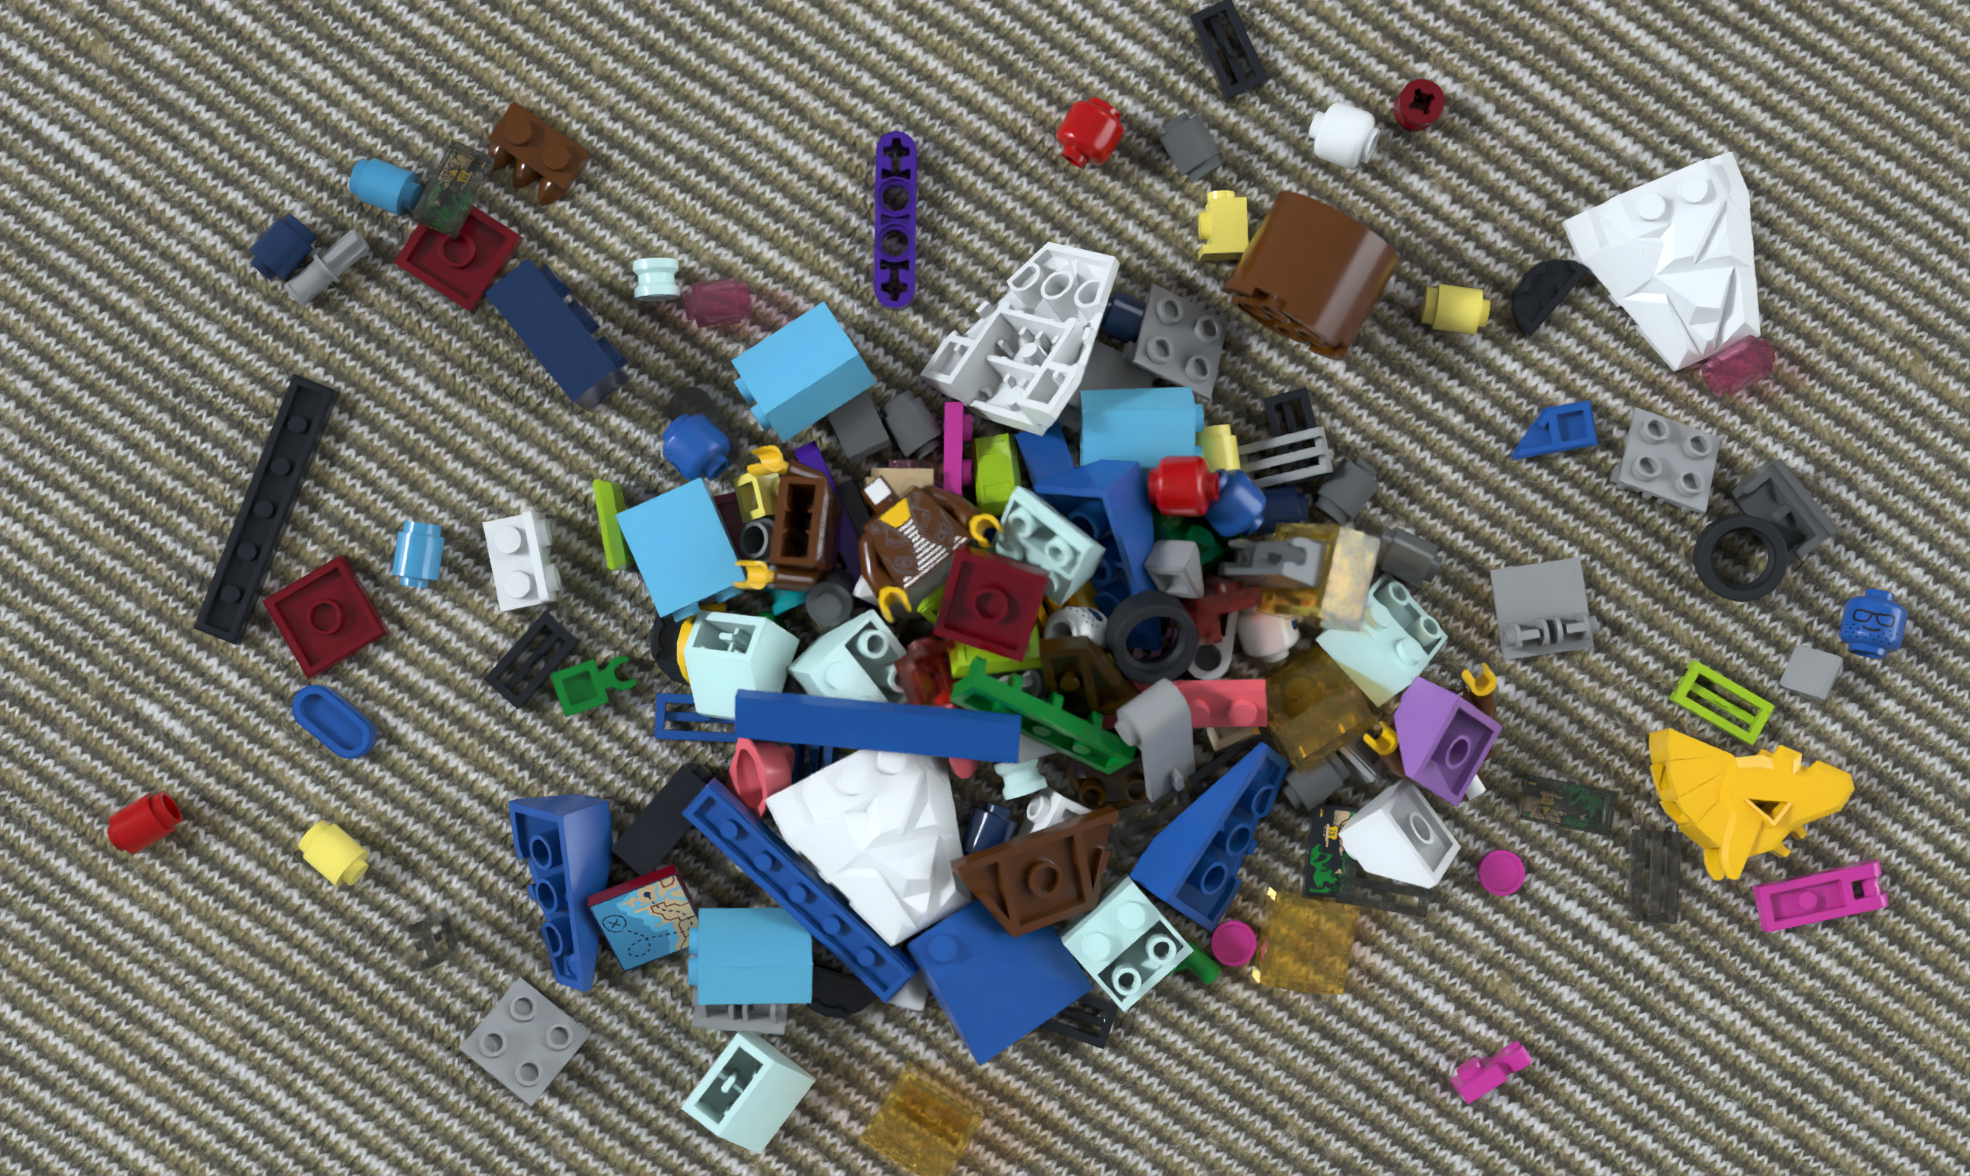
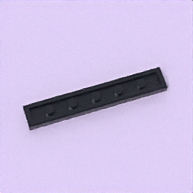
M293 374L193 629L234 645L241 644L340 394L339 391Z

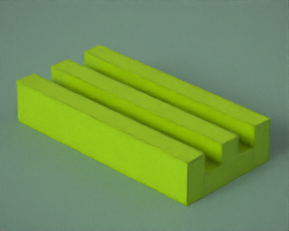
M1690 660L1686 667L1688 670L1685 676H1681L1677 683L1679 685L1677 690L1671 693L1668 700L1741 742L1753 746L1775 705L1698 661ZM1697 676H1701L1758 709L1756 717L1695 683ZM1688 692L1696 694L1750 725L1748 731L1741 729L1687 698Z

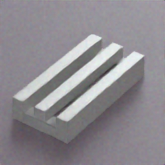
M1316 427L1238 446L1241 471L1259 489L1333 472L1324 427ZM1310 439L1315 441L1316 447L1253 462L1250 459V454ZM1318 456L1320 465L1255 480L1253 471Z

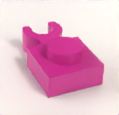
M1516 1040L1502 1048L1491 1058L1486 1056L1483 1059L1474 1057L1467 1060L1457 1068L1458 1074L1449 1079L1458 1095L1467 1104H1470L1507 1081L1506 1076L1525 1068L1533 1060L1525 1047Z

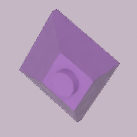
M1417 675L1411 686L1402 695L1400 705L1394 714L1405 775L1450 804L1458 807L1503 726L1459 695Z

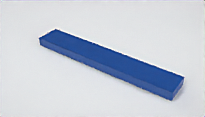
M738 689L735 696V738L1018 764L1022 715L746 689Z
M715 777L681 813L882 1001L887 1003L916 974L919 967L896 945L890 946L849 905V902L837 890L828 884Z

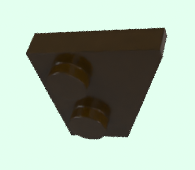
M1088 635L1040 639L1039 653L1048 694L1050 696L1052 692H1056L1064 697L1061 710L1078 718L1088 717L1092 711H1096L1103 716L1115 715L1118 709L1141 694L1136 686L1125 677Z

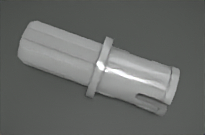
M350 230L322 255L315 253L313 255L314 261L289 282H286L284 284L285 289L300 305L305 307L308 305V302L333 281L336 283L341 281L340 275L369 251L367 241L357 231Z

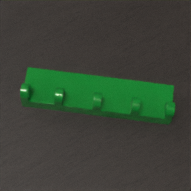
M978 655L972 660L967 676L953 686L951 702L968 710L1022 715L1020 734L1108 775L1133 762L1136 744L1130 747L1121 737L1102 729V714L1092 711L1085 721L1061 710L1064 697L1056 692L1050 694L1047 702L1021 691L1024 679L1016 673L1010 675L1007 683L995 679L984 673L987 660Z

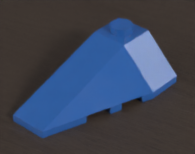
M1099 460L1041 479L1034 484L1038 496L1106 548L1089 582L1097 593L1093 601L1107 620L1115 607L1129 596L1143 591H1158L1144 566L1154 546L1152 506L1138 461ZM1160 616L1145 619L1137 624L1126 638V647L1158 651L1163 646Z
M1260 742L1152 840L1147 850L1140 856L1129 878L1213 932L1239 891L1243 880L1237 877L1245 854L1253 855L1258 841L1252 838L1259 819L1270 813L1290 763L1268 745Z
M583 794L522 798L508 801L513 842L518 860L527 859L534 884L527 886L531 901L537 899L546 919V922L542 925L541 933L556 981L583 992L591 990L601 929L588 907V896L607 889L612 855L611 847L613 846L611 832L612 815L608 807V801Z

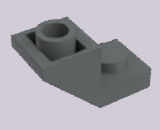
M867 389L827 414L851 464L892 445L881 414Z

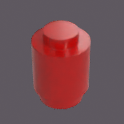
M160 791L157 794L148 793L109 817L110 827L107 828V835L116 849L119 851L126 850L128 853L135 855L174 832L175 825L182 822V815L176 802L165 791Z

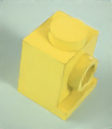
M1228 190L1207 193L1206 212L1198 213L1199 239H1207V244H1202L1198 251V261L1240 260L1248 246L1247 197H1235V192Z
M748 472L732 479L743 524L762 517L775 518L780 482L778 473L754 477Z

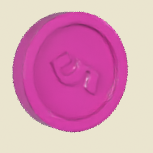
M1497 849L1483 856L1478 865L1477 875L1481 885L1488 892L1505 896L1514 893L1520 888L1524 881L1525 869L1517 855L1507 850Z
M1226 920L1220 923L1212 932L1210 946L1214 956L1221 963L1228 966H1240L1247 963L1253 957L1257 941L1253 930L1246 923L1239 920Z

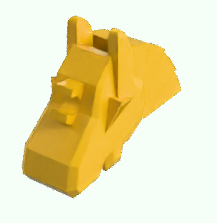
M1671 728L1649 733V752L1652 763L1650 770L1655 788L1661 800L1659 803L1665 813L1679 825L1677 828L1704 849V863L1707 872L1715 881L1722 880L1724 875L1730 880L1738 879L1748 857L1764 852H1770L1779 858L1787 857L1791 851L1784 846L1783 840L1789 833L1795 840L1803 839L1807 835L1806 830L1802 826L1803 824L1841 811L1855 790L1850 773L1819 760H1816L1809 768L1801 765L1802 753L1783 745H1779L1774 753L1760 749L1753 756L1735 757L1726 751ZM1756 805H1765V806H1764L1762 809H1759Z

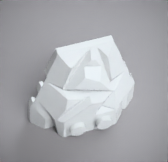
M1732 151L1711 159H1704L1622 193L1603 204L1562 222L1578 262L1589 268L1587 271L1588 275L1593 273L1611 293L1608 297L1616 307L1622 306L1638 324L1636 328L1638 332L1673 371L1761 336L1750 197Z
M1052 242L1046 243L1007 280L1011 290L993 307L987 301L982 303L975 310L981 318L967 332L960 336L954 330L943 340L921 372V378L947 397L963 402L964 406L978 417L1043 436L1081 383L1120 263L1115 256Z
M861 749L765 800L786 843L796 852L801 851L820 870L818 874L828 884L833 883L850 900L849 905L890 946L896 945L972 902L970 889L953 871L950 865V861L964 857L946 757Z

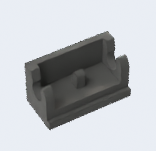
M1781 458L1764 462L1726 492L1743 514L1764 519L1779 531L1786 542L1789 561L1795 557L1798 559L1804 557L1828 537L1839 531Z
M1291 537L1286 541H1260L1258 543L1246 539H1232L1229 541V546L1242 551L1243 562L1240 566L1237 563L1221 562L1218 572L1220 576L1255 589L1319 588L1328 542L1308 540L1303 537Z

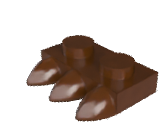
M514 101L488 138L491 141L487 153L488 170L496 171L502 169L516 158L512 173L513 187L516 189L523 188L542 176L538 188V201L541 206L552 204L561 199L592 156L587 150Z

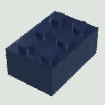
M527 258L486 291L485 295L569 399L589 412L631 378L623 368L629 361L605 335L599 339L594 333L600 328V325L576 299L569 302L566 296L572 291L555 270L553 271L546 263L539 267Z

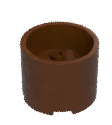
M1281 191L1232 271L1222 291L1229 295L1234 292L1235 296L1231 301L1233 305L1282 338L1285 335L1302 344L1310 341L1312 343L1308 349L1312 353L1332 360H1343L1397 269L1400 257L1380 236L1338 209L1304 194Z

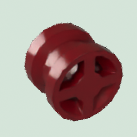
M1426 79L1413 80L1407 84L1394 101L1393 106L1394 118L1399 126L1412 132L1424 131L1429 128L1444 110L1445 98L1443 91L1436 83ZM1415 95H1417L1418 98H1422L1426 101L1422 102L1421 100L1416 99Z

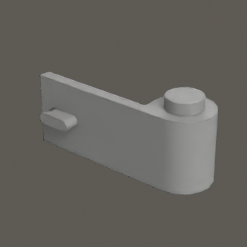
M1236 549L1233 554L1232 563H1237L1240 566L1243 562V553L1240 549ZM1231 579L1229 580L1221 636H1199L1197 655L1189 668L1183 672L1184 676L1189 680H1217L1228 670L1231 662L1242 587L1249 589L1252 587Z
M1163 678L1118 709L1117 717L1119 721L1115 723V728L1123 741L1130 747L1136 744L1142 751L1146 794L1152 803L1173 788L1177 792L1181 791L1184 788V780L1195 773L1192 722L1189 706L1176 686Z

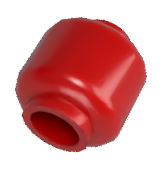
M1090 97L1088 101L1079 100L1075 102L1056 131L1057 141L1064 148L1061 156L1069 163L1081 169H1084L1087 163L1095 166L1105 164L1124 133L1123 126L1119 121L1121 114L1118 110L1096 97Z
M1165 456L1159 461L1158 466L1152 467L1149 472L1148 495L1150 504L1157 505L1160 513L1167 517H1200L1207 512L1210 501L1218 500L1219 474L1218 472H1210L1209 464L1202 456Z

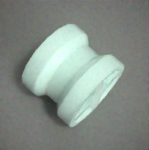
M646 258L632 262L633 272L638 276V286L634 289L636 300L668 301L680 298V288L675 284V274L679 270L677 259Z
M1039 758L1021 764L1003 762L994 764L996 774L1002 776L1005 784L1002 790L1005 800L1017 798L1048 786L1045 777L1039 774L1036 766Z

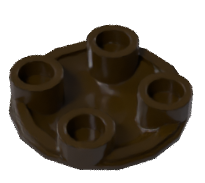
M1104 729L1120 737L1116 729ZM1137 746L1133 762L1109 775L1068 756L1066 775L1072 790L1079 796V801L1083 806L1095 810L1111 805L1119 810L1144 803L1149 799L1146 794L1142 751Z

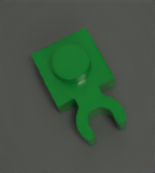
M628 656L614 657L608 662L606 668L598 671L595 660L592 659L550 674L565 718L608 703L609 699L605 689L613 687L617 690H628L637 684L636 678L621 682L617 680L614 674L615 668L619 664L629 661Z

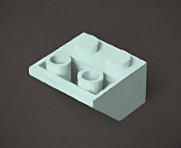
M1020 486L1013 491L999 523L1004 533H1000L997 529L989 548L994 554L1050 571L1044 594L1059 606L1064 604L1093 577L1106 548L1035 492Z
M1384 572L1330 622L1317 637L1316 641L1371 701L1379 707L1409 686L1416 675L1419 676L1447 640L1448 636L1440 628L1438 622L1429 616L1409 595L1407 589L1397 582L1391 574Z
M701 610L697 614L683 652L696 712L702 716L735 721V696L738 689L781 693L788 675L786 668L792 663L800 640L764 617Z
M869 610L822 635L786 668L807 695L904 704L929 680L874 610Z
M1127 873L1099 897L1096 908L1079 914L1058 933L1066 948L1123 1012L1128 1010L1194 951L1139 886L1129 878Z
M738 1031L688 1096L681 1109L718 1137L760 1154L816 1079L758 1034Z

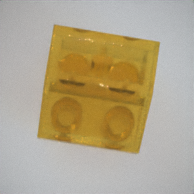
M906 1059L858 1139L918 1176H946L961 1158L983 1122L985 1107Z

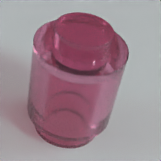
M736 278L696 282L692 283V292L684 293L687 320H696L698 329L742 323V318L752 317L748 281L737 282Z
M1747 335L1710 355L1709 362L1701 366V372L1707 386L1716 396L1721 397L1726 393L1734 395L1773 373L1772 363L1776 361V357L1772 347L1765 339L1761 338L1758 340L1753 335Z

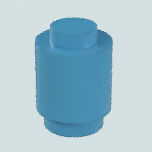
M364 158L360 159L354 166L349 181L350 192L358 195L360 201L399 216H404L409 210H415L421 201L423 187L419 184V178L416 173L377 158H373L370 161Z
M404 521L403 532L398 531L392 575L401 576L400 585L428 589L429 580L439 581L445 539L440 537L442 526Z

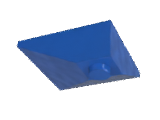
M978 899L932 927L903 948L908 957L919 967L918 972L979 1066L1094 989L1069 950L1063 944L1052 924L1013 938L1002 928Z

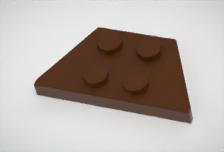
M1109 805L952 860L950 865L953 871L1002 928L1015 938L1096 908L1102 887L1100 878L1106 870L1110 851L1105 848L1111 824H1118L1119 812Z

